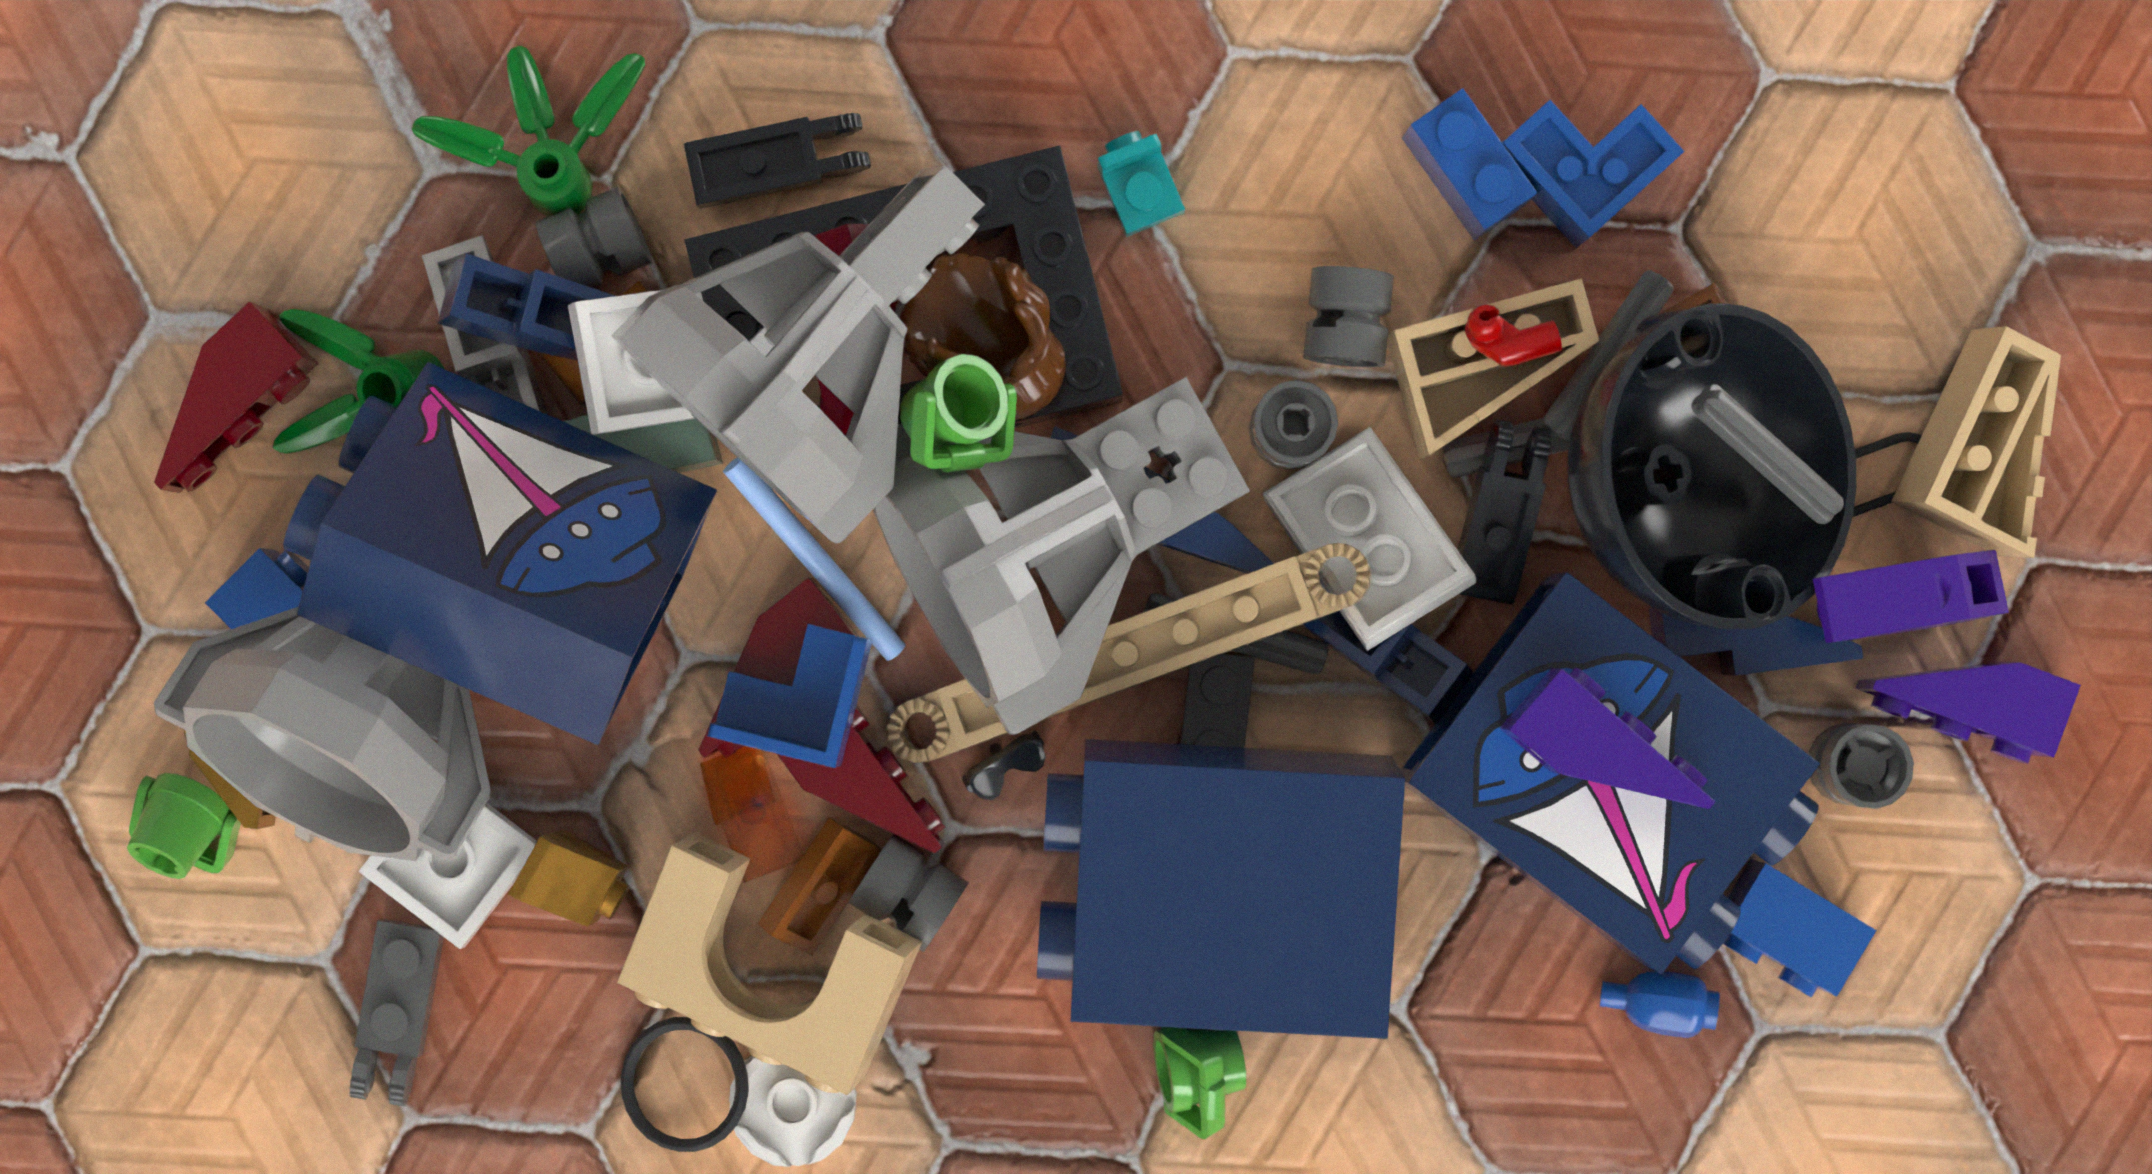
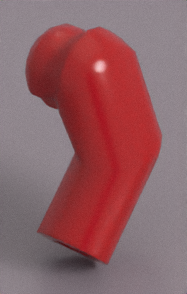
M1480 305L1469 313L1468 322L1465 326V334L1469 343L1474 349L1501 366H1513L1562 351L1561 337L1553 320L1519 330L1500 317L1499 309L1493 305Z

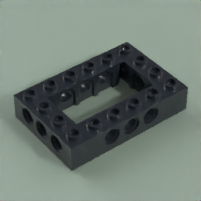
M1061 146L953 172L985 204L972 217L979 224V227L969 239L977 238L978 244L991 241L999 237L1006 230L1007 226L1014 224L1023 269L1027 270L1032 282L1046 294L1050 306L1049 329L1064 349L1066 370L1063 383L1057 395L1037 413L1024 419L1015 420L1014 429L1122 402L1123 392ZM907 184L684 239L693 277H699L800 232H809L814 236L845 224H870ZM720 284L701 292L703 301L748 341L763 328ZM921 380L900 385L898 424L902 423L900 406L904 395Z

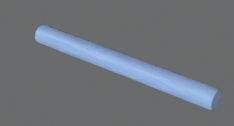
M738 457L731 461L725 467L723 473L866 638L873 640L872 645L887 661L899 655L906 646L904 641L772 488Z

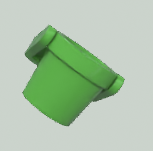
M961 354L937 364L927 377L913 386L904 395L900 406L902 425L905 432L911 438L910 453L912 459L930 469H941L946 473L980 469L985 463L1006 460L1012 453L1017 401V393L1011 383L1004 384L1001 376L992 365L978 356ZM991 437V443H979V441Z
M171 773L158 775L156 779L145 776L139 784L129 825L131 839L127 850L137 862L169 878H185L193 866L209 873H219L233 857L241 823L216 792L191 778ZM217 835H221L218 850L215 851L208 848Z
M1161 1027V1029L1155 1030L1153 1035L1154 1060L1164 1100V1112L1199 1138L1207 1139L1225 1126V1095L1244 1090L1246 1087V1066L1239 1036L1236 1031L1176 1027Z

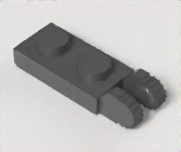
M388 919L377 920L354 1046L359 1049L353 1063L352 1078L350 1080L349 1094L352 1098L366 1100V1097H368L375 1080L378 1051L398 1054L388 1088L389 1104L404 1107L407 1104L413 1086L412 1082L415 1075L417 1058L423 1055L444 941V937L432 927Z

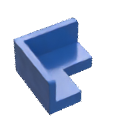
M1551 100L1546 102L1502 142L1537 191V194L1531 200L1576 249L1685 152L1642 104L1594 147Z
M808 624L793 685L789 686L729 671L717 720L714 723H710L707 736L832 768L841 766L873 640Z

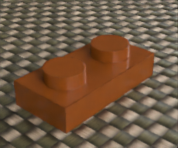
M829 817L757 924L770 936L813 956L883 849L869 838Z

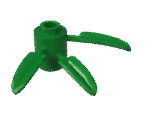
M523 46L511 48L507 54L508 81L520 128L526 134L535 133L538 142L530 145L521 156L503 149L504 139L501 135L450 118L421 116L414 121L411 129L414 135L424 142L484 167L494 166L497 160L517 167V179L521 188L536 209L543 215L550 216L567 208L579 214L584 210L586 200L592 196L593 185L587 169L577 154L589 136L599 137L605 132L639 80L645 68V59L637 53L627 54L599 79L573 114L572 122L579 130L569 145L549 138L547 129L554 125L555 116L535 60L529 50Z
M299 309L285 310L279 315V318L287 329L356 369L363 370V372L360 374L356 386L358 401L355 395L349 393L316 409L279 433L274 440L273 449L280 453L289 454L307 450L339 438L349 432L356 415L368 397L374 396L398 407L427 362L443 369L445 368L436 356L425 350H411L379 357L372 353L375 349L374 340L358 330L310 311Z

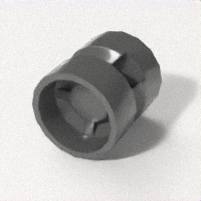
M619 186L587 199L584 212L577 214L570 208H567L536 221L540 241L551 267L558 277L596 288L603 285L604 274L608 271H612L621 277L653 263L641 228Z
M1319 266L1312 268L1309 305L1317 311V317L1306 323L1303 358L1312 362L1338 366L1366 368L1385 366L1389 331L1380 323V318L1391 312L1394 275L1358 267Z
M1300 380L1282 382L1268 390L1253 410L1249 424L1251 444L1259 457L1273 467L1285 470L1304 468L1321 457L1335 440L1338 427L1336 407L1328 394L1313 383Z
M1840 723L1830 726L1815 738L1808 751V754L1820 763L1810 776L1812 784L1822 796L1835 803L1872 809L1891 805L1905 794L1913 778L1914 761L1909 746L1898 733L1885 726Z
M893 834L848 903L879 921L890 918L894 921V928L923 941L919 950L924 952L969 882L941 863L931 867L924 864V852L900 836Z

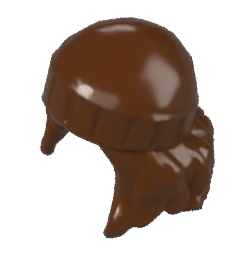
M955 253L952 256L937 258L929 271L932 274L931 278L912 299L904 304V311L900 316V320L908 328L904 340L907 344L905 351L909 355L910 362L915 363L919 372L927 377L937 364L961 354L978 356L992 365L1001 376L1004 384L1011 383L1017 393L1015 420L1024 419L1037 413L1057 395L1063 383L1066 370L1063 346L1049 329L1050 306L1046 294L1032 282L1027 270L1021 269L1016 263L1008 262L1004 257H997L990 261L982 256H968L965 253Z

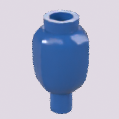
M1652 971L1637 975L1628 985L1602 981L1599 1006L1625 1010V1014L1630 1021L1640 1029L1661 1035L1690 1038L1699 1034L1702 1028L1715 1030L1718 1019L1720 992L1707 990L1706 984L1700 978L1693 975L1675 972H1663V974Z

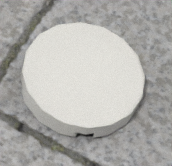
M752 1055L744 1061L748 1073L749 1093L746 1108L734 1131L751 1154L774 1166H801L823 1160L842 1144L855 1119L857 1099L855 1088L848 1095L841 1092L828 1093L813 1087L806 1081L804 1074L784 1064H768L756 1059ZM735 1078L730 1086V1109L735 1095Z

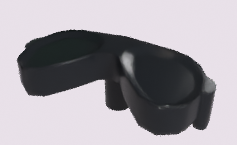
M1034 730L1031 734L1020 735L1004 748L998 743L992 744L989 747L992 756L971 767L967 776L964 775L962 777L968 792H974L982 799L993 800L1000 795L1004 784V775L1008 770L1017 769L1020 771L1036 772L1041 769L1045 762L1042 738Z

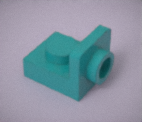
M1134 131L1122 135L1104 146L1107 154L1098 158L1097 169L1126 237L1185 213V207L1161 153L1162 145L1157 134L1142 139L1140 131Z

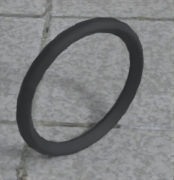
M672 1017L656 1022L644 1030L632 1043L624 1059L621 1072V1095L626 1112L635 1127L647 1139L662 1148L677 1152H697L713 1147L725 1139L738 1125L746 1108L749 1093L748 1073L744 1059L735 1043L727 1036L716 1037L699 1031L691 1024V1019L688 1017ZM674 1030H690L712 1039L726 1054L735 1076V1095L733 1105L727 1117L718 1128L707 1135L697 1138L680 1139L656 1129L645 1118L639 1108L634 1092V1074L636 1064L642 1052L651 1041L664 1033Z

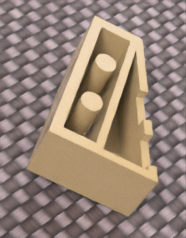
M1582 278L1487 304L1498 308L1499 316L1519 330L1551 320L1555 322L1562 342V351L1517 365L1501 366L1471 346L1465 334V326L1468 322L1469 313L1474 308L1396 329L1388 336V348L1420 460L1433 454L1599 341Z
M2007 326L1971 330L1891 502L1986 550H1996L1998 556L2034 558L2037 538H2032L2031 532L2036 497L2043 496L2045 477L2039 476L2044 436L2051 435L2061 354Z

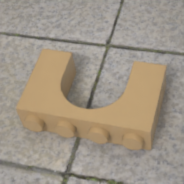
M692 832L673 844L617 983L635 991V997L648 1006L659 1009L670 1008L690 1018L691 1024L705 1034L716 1037L727 1036L747 1046L748 1052L762 1062L772 1065L784 1064L804 1074L806 1081L821 1091L828 1093L841 1092L848 1095L868 1072L923 941L864 914L846 929L817 998L795 1005H783L766 1001L750 992L736 978L728 964L723 942L727 915L750 858L696 832Z

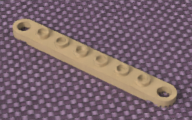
M1344 543L1327 544L1109 625L1081 698L1047 718L1355 605L1363 599L1370 588L1372 579L1370 564L1364 554L1353 546ZM1333 557L1347 558L1355 566L1357 572L1356 583L1345 594L1335 595L1329 593L1324 589L1320 581L1322 566ZM966 679L909 700L896 707L897 709L889 717L890 721L886 729L888 730V742H890L894 753L896 752L902 759L914 763L933 761L1008 733L992 706L986 708ZM917 712L931 716V719L936 723L935 728L938 731L936 732V739H934L933 744L926 749L913 747L905 736L906 722Z

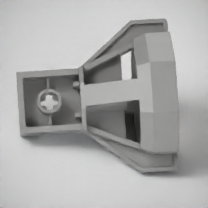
M946 165L923 168L839 256L809 232H800L685 283L672 286L649 296L613 333L612 337L665 390L684 406L698 422L706 427L797 512L807 518L830 541L840 543L844 541L894 486L903 341L908 328L889 305L897 300L902 304L907 303L925 286L932 276L925 267L937 254L942 253L944 250L949 254L957 251L974 234L979 224L972 217L985 204ZM720 284L763 328L748 341L695 294ZM814 375L854 413L846 436L802 392Z
M1187 377L1071 440L1061 441L1014 431L1011 455L1004 461L985 463L980 468L983 477L1008 519L1003 523L1000 521L989 499L965 470L946 473L941 469H930L915 462L910 453L911 438L905 432L902 423H900L897 428L894 486L876 505L873 511L894 562L944 651L986 708L992 706L1005 730L1009 734L1015 735L1081 698L1135 556L1242 497L1250 489ZM991 437L981 440L979 443L989 444L991 443ZM1148 453H1155L1159 458L1166 457L1172 467L1168 472L1169 483L1165 484L1160 476L1151 479L1146 476L1144 468L1151 462ZM1033 567H1035L1065 621V624L1056 635L1039 589L1029 572Z
M298 607L193 642L154 702L155 713L160 718L186 730L187 747L252 804L294 825L295 836L308 843H311L316 836L348 853L416 861L423 849L444 860H451L456 856L491 794L469 689L298 616Z

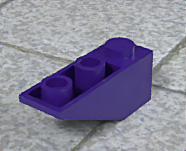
M1996 550L1956 554L1813 579L1817 598V614L1822 623L1826 644L1942 627L2009 613Z
M1998 662L1858 680L1855 689L1874 695L1871 706L1878 710L1905 719L1909 718L1911 710L1934 718L1931 729L1963 741L1969 740L1971 732L1994 741L1991 752L2028 764L2031 755L2055 757L2081 685L2021 662Z
M1577 667L1570 674L1563 669L1551 668L1500 727L1504 733L1549 772L1710 809L1716 802L1701 789L1708 780L1694 766L1678 755L1669 762L1651 746V743L1657 738L1655 733L1628 711H1625L1620 718L1617 717L1600 702L1606 694L1605 690Z

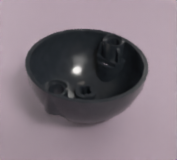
M1715 303L1645 318L1638 325L1634 337L1612 356L1593 378L1581 401L1570 435L1567 455V483L1571 506L1577 524L1589 548L1608 575L1630 595L1675 620L1718 629H1753L1774 623L1795 612L1815 594L1813 579L1829 576L1845 545L1853 518L1857 488L1856 453L1851 424L1842 397L1828 369L1810 345L1789 326L1765 312L1743 305ZM1715 384L1720 386L1837 491L1844 501L1842 510L1835 514L1830 522L1817 524L1697 417L1691 409L1694 398L1700 395L1708 385Z

